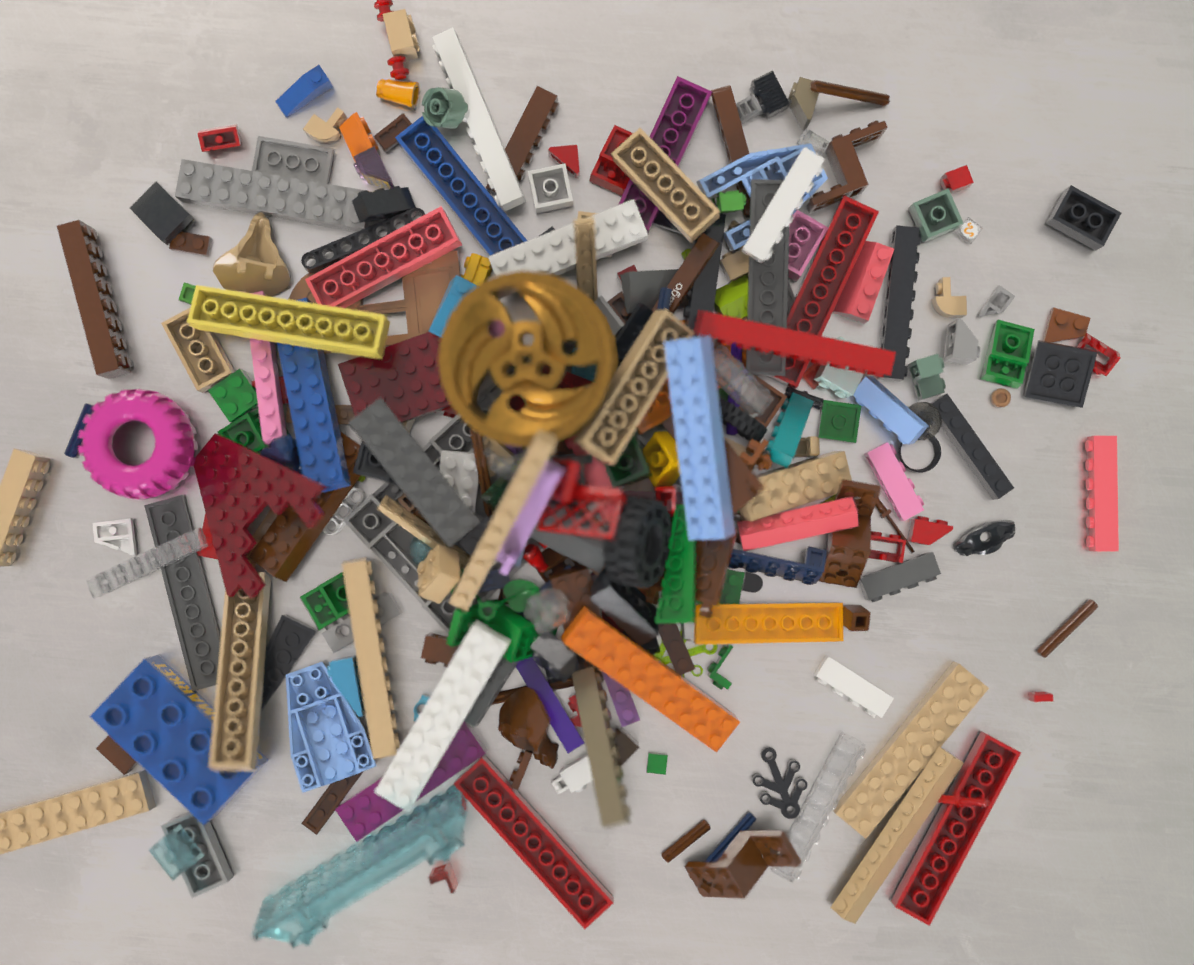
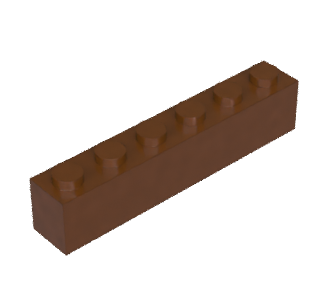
M539 86L536 87L505 148L519 181L525 175L526 171L524 168L526 164H530L534 154L532 152L535 146L539 147L543 137L541 134L543 130H547L551 123L549 119L551 114L556 113L560 104L558 103L557 95ZM488 183L486 190L493 195H497L495 189L492 190Z

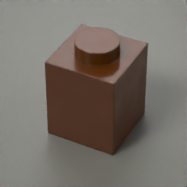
M843 605V625L850 631H869L871 612L862 605Z

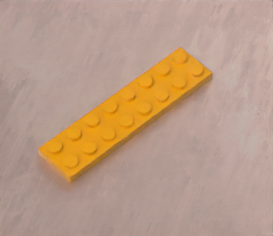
M843 603L719 604L718 606H712L711 619L699 616L702 605H695L694 644L844 641Z

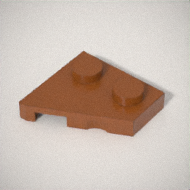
M1052 308L1043 341L1052 343L1084 337L1087 333L1090 317Z

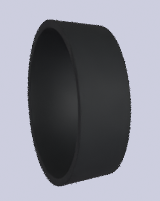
M924 431L921 436L926 437L934 447V458L927 467L923 469L908 467L901 456L903 443L901 442L899 445L898 455L900 461L907 469L913 472L923 473L930 471L940 460V443L934 435L927 431Z

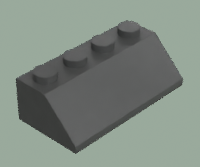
M550 502L551 509L557 506V504ZM562 508L555 515L560 519L568 512ZM576 514L573 515L577 522L582 519V517ZM553 515L546 519L545 526H550L556 522ZM570 517L562 523V526L569 528L575 522ZM538 520L530 538L598 573L601 572L605 562L603 557V538L539 531L537 529ZM586 521L580 527L582 530L587 531L594 525L592 522ZM599 528L602 533H606L605 529Z

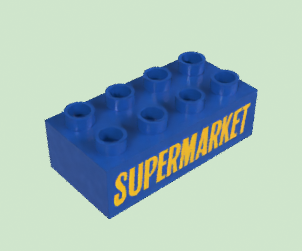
M159 655L144 658L89 716L203 825L215 818L269 761L258 750L256 771L216 772L211 769L209 764L214 707L197 691H192L191 685Z

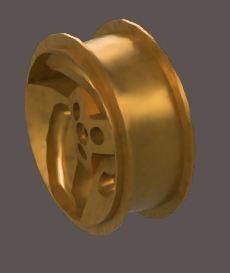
M525 270L500 274L486 280L461 299L450 314L442 333L438 359L444 390L450 404L463 421L482 436L502 444L523 447L530 446L538 429L557 437L556 443L577 435L584 423L588 421L602 402L607 387L617 372L618 366L615 337L607 318L594 301L566 280L548 273ZM520 292L529 301L541 323L528 320L513 323L507 307L500 299L512 293ZM500 320L504 324L505 331L500 337H492L489 332V326L493 321ZM527 334H531L534 337V341L530 346L525 345L523 342L524 336ZM568 339H575L578 342V350L573 356L565 355L562 349L564 342ZM525 356H532V359H530L532 360L531 364L524 363L526 361L524 359ZM545 364H549L552 368V372L548 376L541 373V367ZM598 364L597 378L594 385L577 390H554L562 381L567 365L586 367ZM509 365H515L517 368L514 376H509L506 372ZM490 370L496 383L505 391L492 405L487 416L478 405V393L481 383ZM515 394L522 395L526 401L525 408L519 412L513 411L509 403L511 397Z

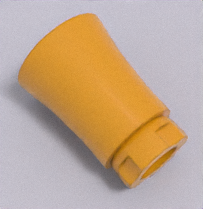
M381 79L377 83L376 95L378 98H383L386 101L399 103L414 109L419 98V82Z

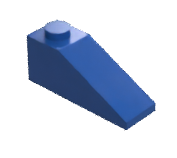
M317 65L303 74L275 102L287 118L333 88V85L321 66Z

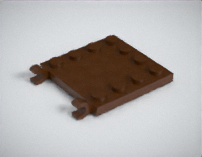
M670 517L671 524H673L674 517ZM734 528L735 535L728 538L697 540L696 601L703 602L699 616L711 619L712 606L719 605L738 532L736 528ZM664 568V572L659 577V580L652 586L647 587L649 591L646 602L658 604L659 591L662 592L663 589L661 586L665 578L666 568Z

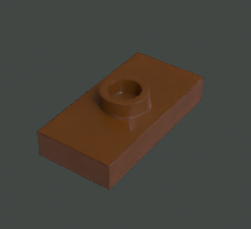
M402 113L378 132L374 138L387 153L398 144L395 137L412 123Z

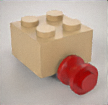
M377 0L374 3V8L380 12L377 15V20L385 22L393 57L387 60L388 65L393 68L390 76L395 78V80H403L409 74V69L404 68L403 64L406 61L418 59L417 52L420 51L415 34V25L412 16L407 15L405 9L391 11L390 7L393 6L392 0Z

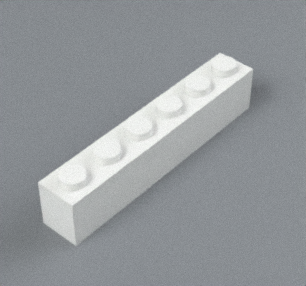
M806 147L802 149L741 252L759 263H762L764 259L769 260L773 253L771 249L773 244L779 243L784 235L781 232L784 226L788 227L794 218L791 215L794 209L799 210L804 202L802 199L805 192L809 193L813 187L812 179L815 175L819 176L825 167L822 165L825 160L824 158Z

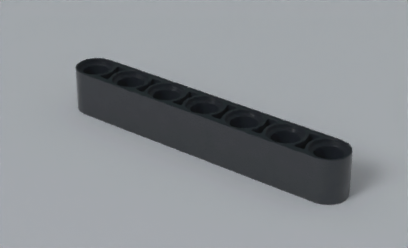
M413 208L309 251L302 256V265L307 272L317 273L383 238L377 235L380 230H386V235L398 230L395 228L397 223L401 222L407 225L413 221L414 216H424L425 212L420 208ZM368 237L369 242L367 244H361V238ZM349 244L352 246L351 249L347 252L342 251L343 246ZM327 252L334 253L331 259L324 258ZM315 259V265L307 266L308 260Z

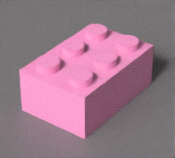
M799 210L792 215L794 218L789 225L788 277L796 282L801 277L828 230L827 226Z

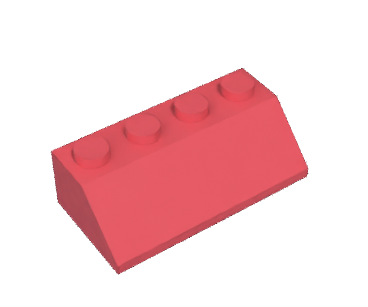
M865 241L833 313L863 324L869 321L894 248L877 242Z

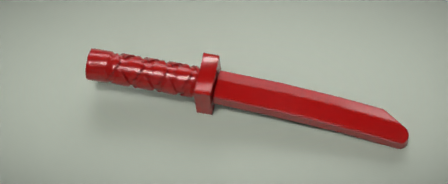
M956 794V796L942 795L938 801L939 803L955 804L963 808V805L987 807L989 804L988 799L965 798L960 794Z

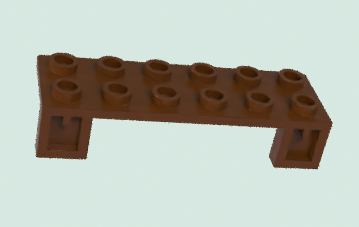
M672 414L662 424L676 440ZM723 437L732 512L736 513L763 492L765 487Z

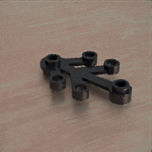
M770 746L764 747L760 755L763 761L768 763L776 783L764 779L760 774L754 775L752 782L757 787L763 786L779 793L783 801L772 798L767 792L761 793L759 799L764 805L770 804L781 809V813L785 818L794 819L800 813L798 800L802 791L808 786L805 779L798 778L795 781L796 788L790 798L788 789L795 773L800 770V764L796 760H791L788 763V770L783 780L775 761L777 757L776 751ZM767 752H772L770 759L766 758ZM797 763V768L791 769V764ZM757 777L762 778L759 784L755 783ZM804 781L805 785L801 788L798 787V783ZM764 795L769 796L767 802L762 801ZM793 806L794 811L791 813L787 812L788 807Z

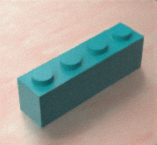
M792 392L790 398H786L781 408L784 411L779 413L776 420L779 424L778 426L775 425L771 436L774 437L773 441L769 440L765 449L771 456L770 460L773 463L788 468L814 401Z

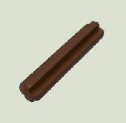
M703 820L663 852L662 858L664 861L669 863L711 829L709 823Z

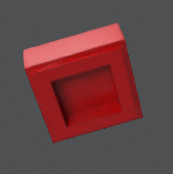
M1049 692L1028 693V700L1032 702L1054 701L1053 694Z

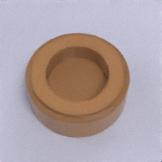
M999 388L991 393L990 401L995 407L1002 408L1010 403L1011 395L1008 390Z

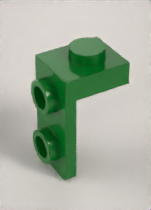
M730 644L727 647L724 645L718 653L720 657L716 662L713 661L707 669L709 672L708 677L714 680L712 684L721 690L723 687L728 690L732 685L729 680L717 673L733 649V646Z

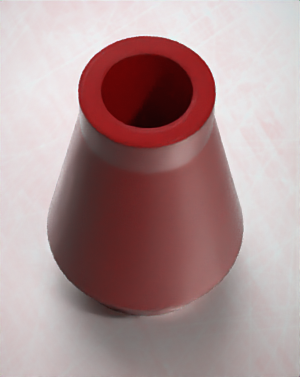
M534 544L527 545L524 549L523 560L537 569L538 572H544L548 568V564L545 562L539 547Z

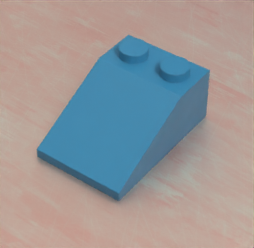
M456 275L449 282L428 331L441 338L450 314L461 299L477 285Z
M357 655L330 661L329 666H327L328 676L332 677V682L358 717L365 715L366 711Z

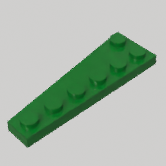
M676 505L671 530L672 535L668 547L669 555L665 564V578L661 586L663 589L656 614L655 623L658 624L695 623L697 540H689L685 505Z

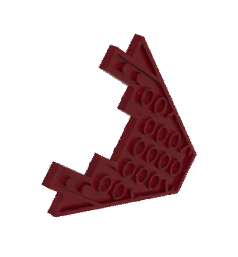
M214 433L197 454L194 463V470L213 539L212 543L215 547L227 596L234 597L242 587L249 598H255L266 584L246 558L247 554L257 544L247 528L267 505L270 506L275 514L281 515L291 504L307 527L314 529L326 515L315 501L326 489V486L221 434Z

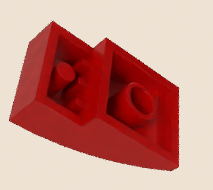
M614 125L591 172L590 182L620 196L623 195L630 178L613 161L611 154L633 134L632 132Z

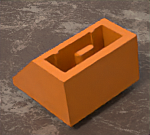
M357 112L353 113L339 128L357 166H360L377 158L376 151L379 148L372 134L368 135L371 133V130L364 117L360 118Z

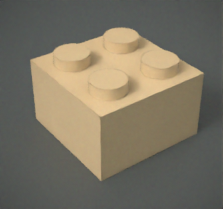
M439 543L433 550H430L426 559L420 562L417 567V586L419 587L420 597L440 604L460 581L459 551Z

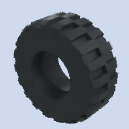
M640 497L627 498L626 504L622 505L614 540H603L604 565L607 569V574L615 583L636 588H647L656 583L659 577L662 576L669 555L668 547L672 535V524L670 522V515L666 511L667 508L658 500ZM609 522L606 525V533L610 531L611 525Z

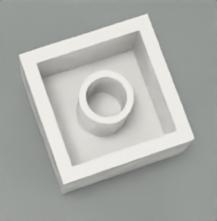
M566 164L528 171L536 214L573 206Z

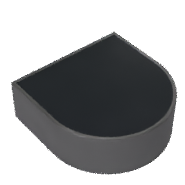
M745 572L742 591L751 593L760 591L763 587L762 578L758 574Z

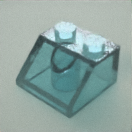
M181 825L177 826L149 849V852L172 881L204 856Z

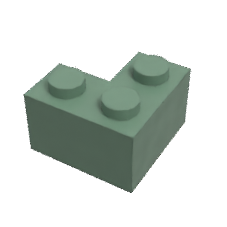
M938 354L924 357L908 364L919 401L945 393V381L939 375L944 372L943 368L945 366L943 359Z

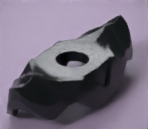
M1012 520L988 522L976 527L954 543L953 548L963 556L991 554L999 550L1006 540L1014 537L1016 530L1015 522ZM989 532L990 537L986 541H981V534Z

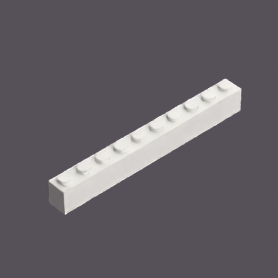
M451 28L432 37L435 42L432 47L436 55L441 57L442 61L439 64L443 72L448 74L446 81L450 89L453 88L459 91L468 104V111L465 113L463 121H467L469 125L466 128L470 138H474L476 142L473 147L477 155H481L483 159L480 164L483 171L489 174L490 178L487 179L489 186L492 190L495 189L497 195L494 198L499 207L502 206L507 211L527 202L454 28Z

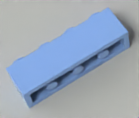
M865 376L858 385L853 395L855 401L859 405L867 407L870 410L869 414L876 419L879 418L883 422V426L887 430L896 433L898 440L903 444L915 443L929 427L928 424L873 376Z

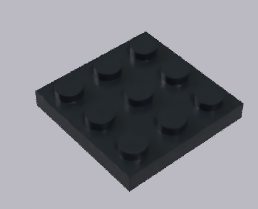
M1038 340L1024 396L1083 408L1098 352Z

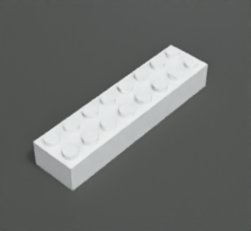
M634 199L592 215L595 220L596 260L648 240L647 231ZM573 223L488 256L495 276L523 270L543 272L557 276L575 269Z

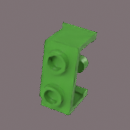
M739 190L718 192L711 196V202L718 205L717 209L721 214L732 213L744 209L746 197L745 194L739 193Z

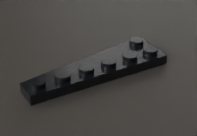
M284 614L281 616L265 650L261 712L318 631Z

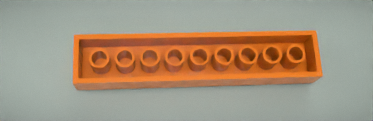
M586 606L581 609L561 636L564 644L716 753L740 723L732 712Z

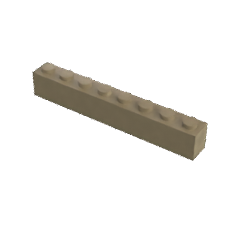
M594 667L576 671L572 674L602 827L611 829L631 823L629 817L632 816L629 805L626 803V787L622 784L623 770L617 760L619 758V751L614 745L615 732L610 726L611 713L606 707L605 701L608 698L606 691L602 687L604 682L601 671Z

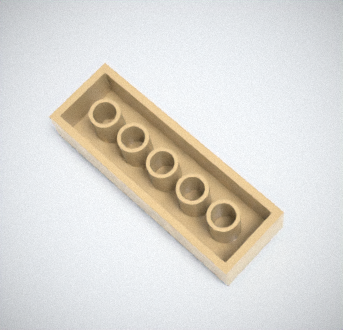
M641 128L635 131L611 154L617 166L690 243L697 239L720 217V211Z
M13 449L0 484V567L10 566L15 561L16 549L23 540V530L29 524V514L36 505V495L43 486L42 479L50 467V458L27 450Z
M832 451L790 464L788 468L781 467L755 475L763 484L765 490L739 510L741 520L753 521L837 494L842 479L852 481L845 451Z

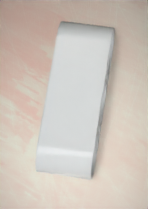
M352 488L330 519V521L336 524L335 530L329 531L327 523L323 532L327 535L338 534L346 525L343 520L366 499L365 492L359 488ZM358 491L361 498L358 502H354L352 495ZM343 506L348 508V514L345 517L340 515V509Z

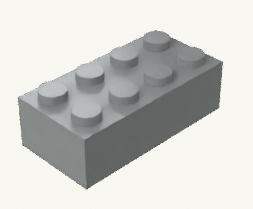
M188 812L161 826L192 898L221 886L233 878L210 821L203 825Z

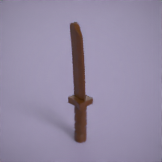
M878 498L875 506L881 513L880 517H885L896 533L901 536V539L906 540V547L909 551L914 553L915 551L889 516L892 511L890 509L887 510Z

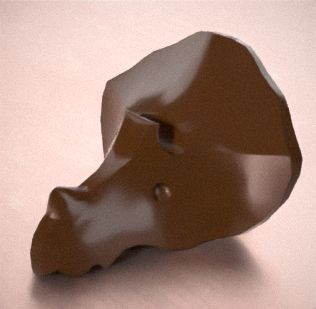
M522 687L511 694L500 708L498 730L515 747L533 752L534 758L540 760L542 765L548 766L551 769L555 767L558 760L557 751L559 745L551 743L548 738L547 729L551 719L536 690Z

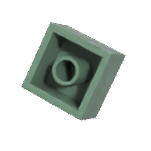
M949 188L914 202L908 208L916 227L919 228V234L922 235L923 243L956 230L964 224Z

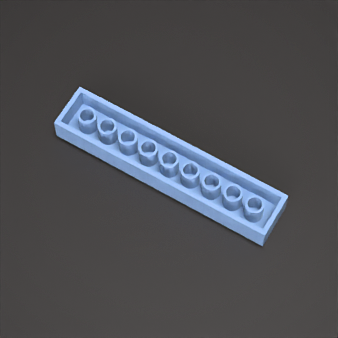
M711 335L665 341L664 346L689 540L725 539L735 535Z

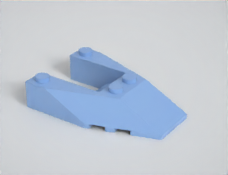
M811 143L753 152L696 181L700 191L709 198L729 186L742 181L750 197L752 179L784 180L804 147L814 153L816 152ZM824 169L819 176L815 175L811 182L814 185L809 193L805 192L802 199L804 202L828 179ZM750 219L724 232L723 237L730 251L745 245L748 241Z

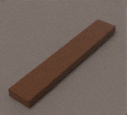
M368 732L367 737L370 743V736ZM363 772L331 783L301 824L317 835Z

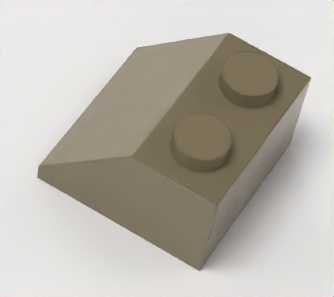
M799 77L798 82H794L790 90L788 99L791 100L789 107L802 130L806 131L811 122L819 93L813 92L810 89V84L813 80Z

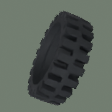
M720 398L721 423L727 426V422L738 429V434L748 441L754 439L760 442L768 429L741 408Z

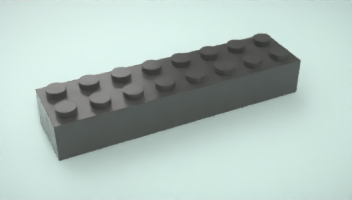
M381 398L349 421L348 425L447 547L452 546L480 523L478 518Z

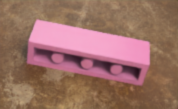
M886 442L864 455L900 521H905L924 511L922 507L924 502L919 495L916 496L913 490L915 486L910 478L907 479L903 463L901 461L898 462L895 457L897 454L892 444L889 445Z

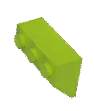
M748 274L716 289L714 309L717 314L739 319L747 316Z

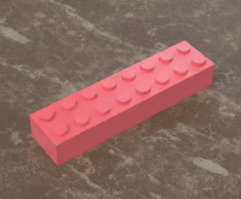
M440 206L305 280L317 304L346 308L462 246V243L445 210Z

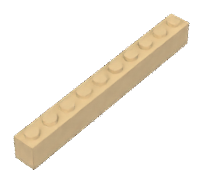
M538 429L465 567L460 581L455 586L449 604L466 612L469 609L556 445L557 437Z
M938 747L830 907L842 919L856 924L964 764L948 751Z

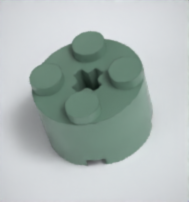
M431 88L425 93L422 100V106H424L423 118L428 125L434 127L455 129L462 122L465 113L468 111V104L465 102L462 94L455 89Z

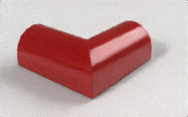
M553 458L552 462L564 468L565 471L554 490L552 499L571 503L581 468L580 464Z

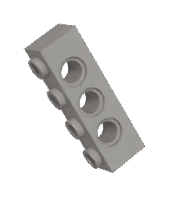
M383 592L375 597L378 606L383 610L380 617L376 616V619H380L381 625L403 613L391 593L386 595ZM350 612L341 617L343 621L336 624L333 622L325 627L326 631L322 633L333 653L354 642ZM342 626H346L349 628L348 636H343L341 634L340 630Z

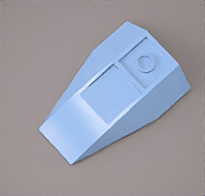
M320 662L286 674L290 755L302 793L376 767L377 765L375 759H373L372 749L365 728L347 700L332 682V677L328 676L325 664Z

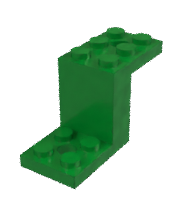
M498 599L491 600L494 604L500 602ZM479 604L471 605L467 612L460 608L455 609L446 642L450 647L461 645L477 620L486 624L485 618L480 615L479 610L481 606ZM505 604L499 606L495 615L489 619L490 624L499 625L502 635L511 640L502 655L511 663L533 657V651L530 646L546 629L556 636L560 623V617L557 615L528 621Z

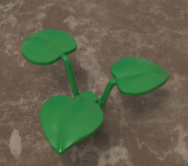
M464 569L460 570V577H461V575H462ZM512 580L503 589L507 598L497 604L491 601L483 603L479 595L476 594L475 598L481 606L479 610L480 615L486 620L485 625L502 635L500 626L490 624L489 619L495 615L497 608L507 601L509 607L514 611L524 612L533 605L539 592L537 585L528 580Z

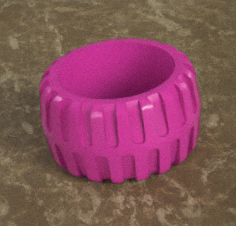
M146 389L121 390L120 393L107 395L105 401L97 402L92 407L94 410L92 415L87 414L83 420L86 423L85 429L79 432V438L82 439V446H78L79 455L84 456L85 461L82 464L85 470L92 474L90 476L92 480L103 486L105 490L128 499H148L175 489L179 486L178 483L181 480H185L190 474L188 470L190 466H194L196 458H193L194 451L198 450V442L194 438V435L197 434L196 429L190 423L191 418L166 395ZM132 420L146 423L153 431L155 437V449L151 457L143 464L137 466H128L120 462L112 448L113 436L116 430L123 423Z

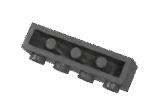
M504 657L500 658L464 721L473 727L480 724L519 661L511 663Z

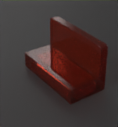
M451 862L433 868L428 876L430 885L446 880L450 893H455L458 881Z

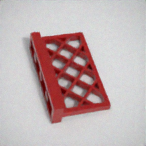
M576 485L572 501H578L580 505L570 511L566 506L569 503L561 501L559 505L551 509L552 494L540 516L537 527L539 531L614 540L622 505L626 504L627 497L620 489ZM590 503H596L598 508L588 513L585 507ZM609 505H616L615 511L607 516L603 509ZM565 507L568 513L558 519L555 513ZM583 509L586 516L577 522L573 515ZM602 511L605 518L595 524L592 517ZM553 515L556 522L550 526H545L546 519ZM571 517L575 524L569 528H564L562 523ZM590 519L594 526L587 531L582 530L580 526ZM609 522L611 525L609 533H602L599 528Z

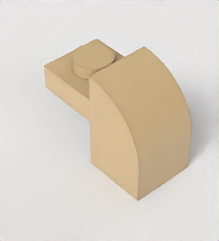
M338 107L327 122L313 114L303 130L308 136L321 144H332L342 137L338 129L346 121L347 116Z
M942 277L936 283V294H939V296L931 299L933 308L943 317L963 318L967 315L966 296H951L950 277Z

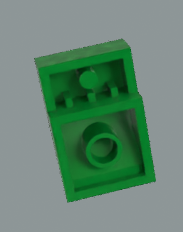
M997 320L988 346L981 379L1018 389L1023 384L1025 369L1029 364L1035 329Z
M259 408L251 413H246L217 431L218 434L257 453H260L262 449L271 447L262 438Z
M343 572L300 596L301 602L319 631L349 613Z

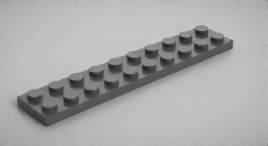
M751 180L749 237L784 180ZM784 226L781 231L784 235L778 244H773L771 248L773 253L768 261L764 259L762 263H759L749 257L747 320L787 329L789 226ZM751 346V350L746 349L745 375L785 376L786 357L774 355L773 350H770V354L755 351L754 346Z
M180 495L144 505L192 691L217 685L221 638L200 557L197 553L198 549L184 496Z

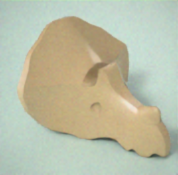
M257 213L251 220L248 231L240 242L215 261L213 273L224 289L243 293L263 291L266 296L273 297L288 288L290 282L289 271L281 259L277 247L271 240L269 220L264 213Z

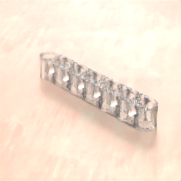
M197 528L87 579L86 583L92 597L97 598L196 553L209 545L202 528Z

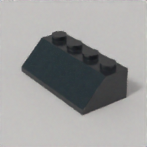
M604 567L591 585L590 597L592 602L598 605L607 617H611L617 626L623 629L630 639L635 640L640 646L658 636L659 624L655 623L657 608L652 603L646 602V597L636 587L615 583L609 577L607 569Z

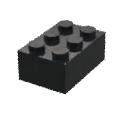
M1070 185L1063 191L1046 224L1096 251L1105 245L1122 213Z

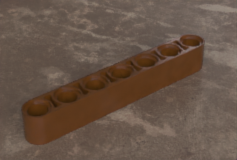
M730 85L711 90V97L729 163H732L750 153L732 88ZM739 181L735 185L739 193L745 194L746 205L744 206L743 214L747 218L750 217V197L742 181Z

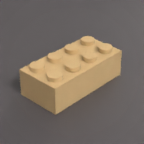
M190 308L161 324L196 390L204 393L235 371L215 333L194 329L187 323Z

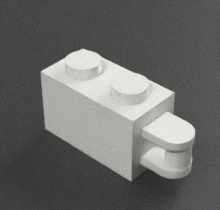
M588 754L560 770L561 776L551 782L557 794L567 789L571 793L574 791L579 793L587 787V783L593 781ZM561 780H564L566 783L563 787L560 784Z

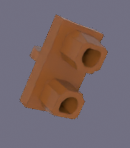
M751 439L745 450L752 453L753 456L742 452L739 456L751 471L756 464L759 471L762 469L768 470L772 466L771 456L768 453L763 455L769 443L765 439L762 443Z

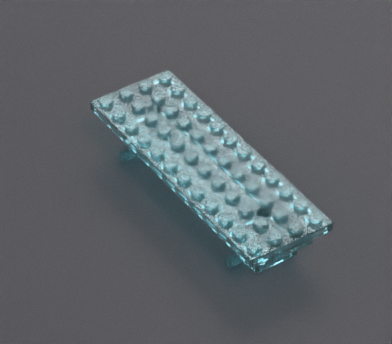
M453 785L443 795H436L431 798L428 804L416 807L413 813L408 816L403 815L399 817L393 825L384 826L378 834L374 836L369 835L358 846L353 845L349 847L343 855L334 856L328 864L317 866L312 871L313 873L308 876L303 875L299 877L293 885L284 886L279 890L278 894L267 896L262 901L252 937L255 941L266 937L289 942L292 948L301 943L309 946L313 937L328 927L331 916L427 860L430 866L440 860L447 863V860H450L451 854L465 845V831L463 827L467 816V799Z

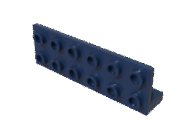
M808 546L805 563L802 564L733 549L729 568H742L750 573L761 572L769 577L780 576L788 581L798 580L806 585H813L818 582L824 573L827 550Z

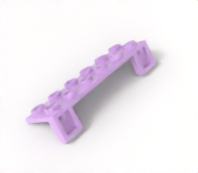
M550 460L546 462L495 560L503 565L500 572L506 576L515 566L565 471L564 468Z

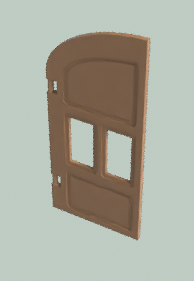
M451 251L432 261V263L426 264L402 277L404 300L361 305V300L344 309L375 314L406 311L408 333L387 336L385 347L429 332L428 330L449 282L456 275L461 277L458 251ZM307 273L302 277L292 290L288 300L295 301L307 297L313 304H317L305 280L316 273ZM324 350V355L338 353Z

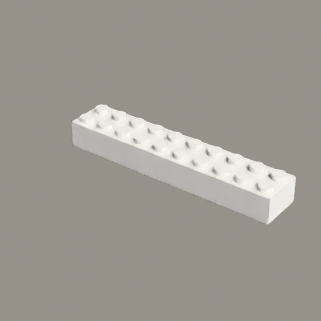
M478 620L473 624L379 783L375 793L403 810L410 811L511 642L510 639Z

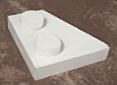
M133 518L92 523L95 543L106 545L129 555H137Z

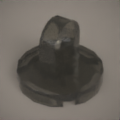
M916 402L908 407L929 425L918 440L930 439L939 432L942 425V417L939 410L933 404Z

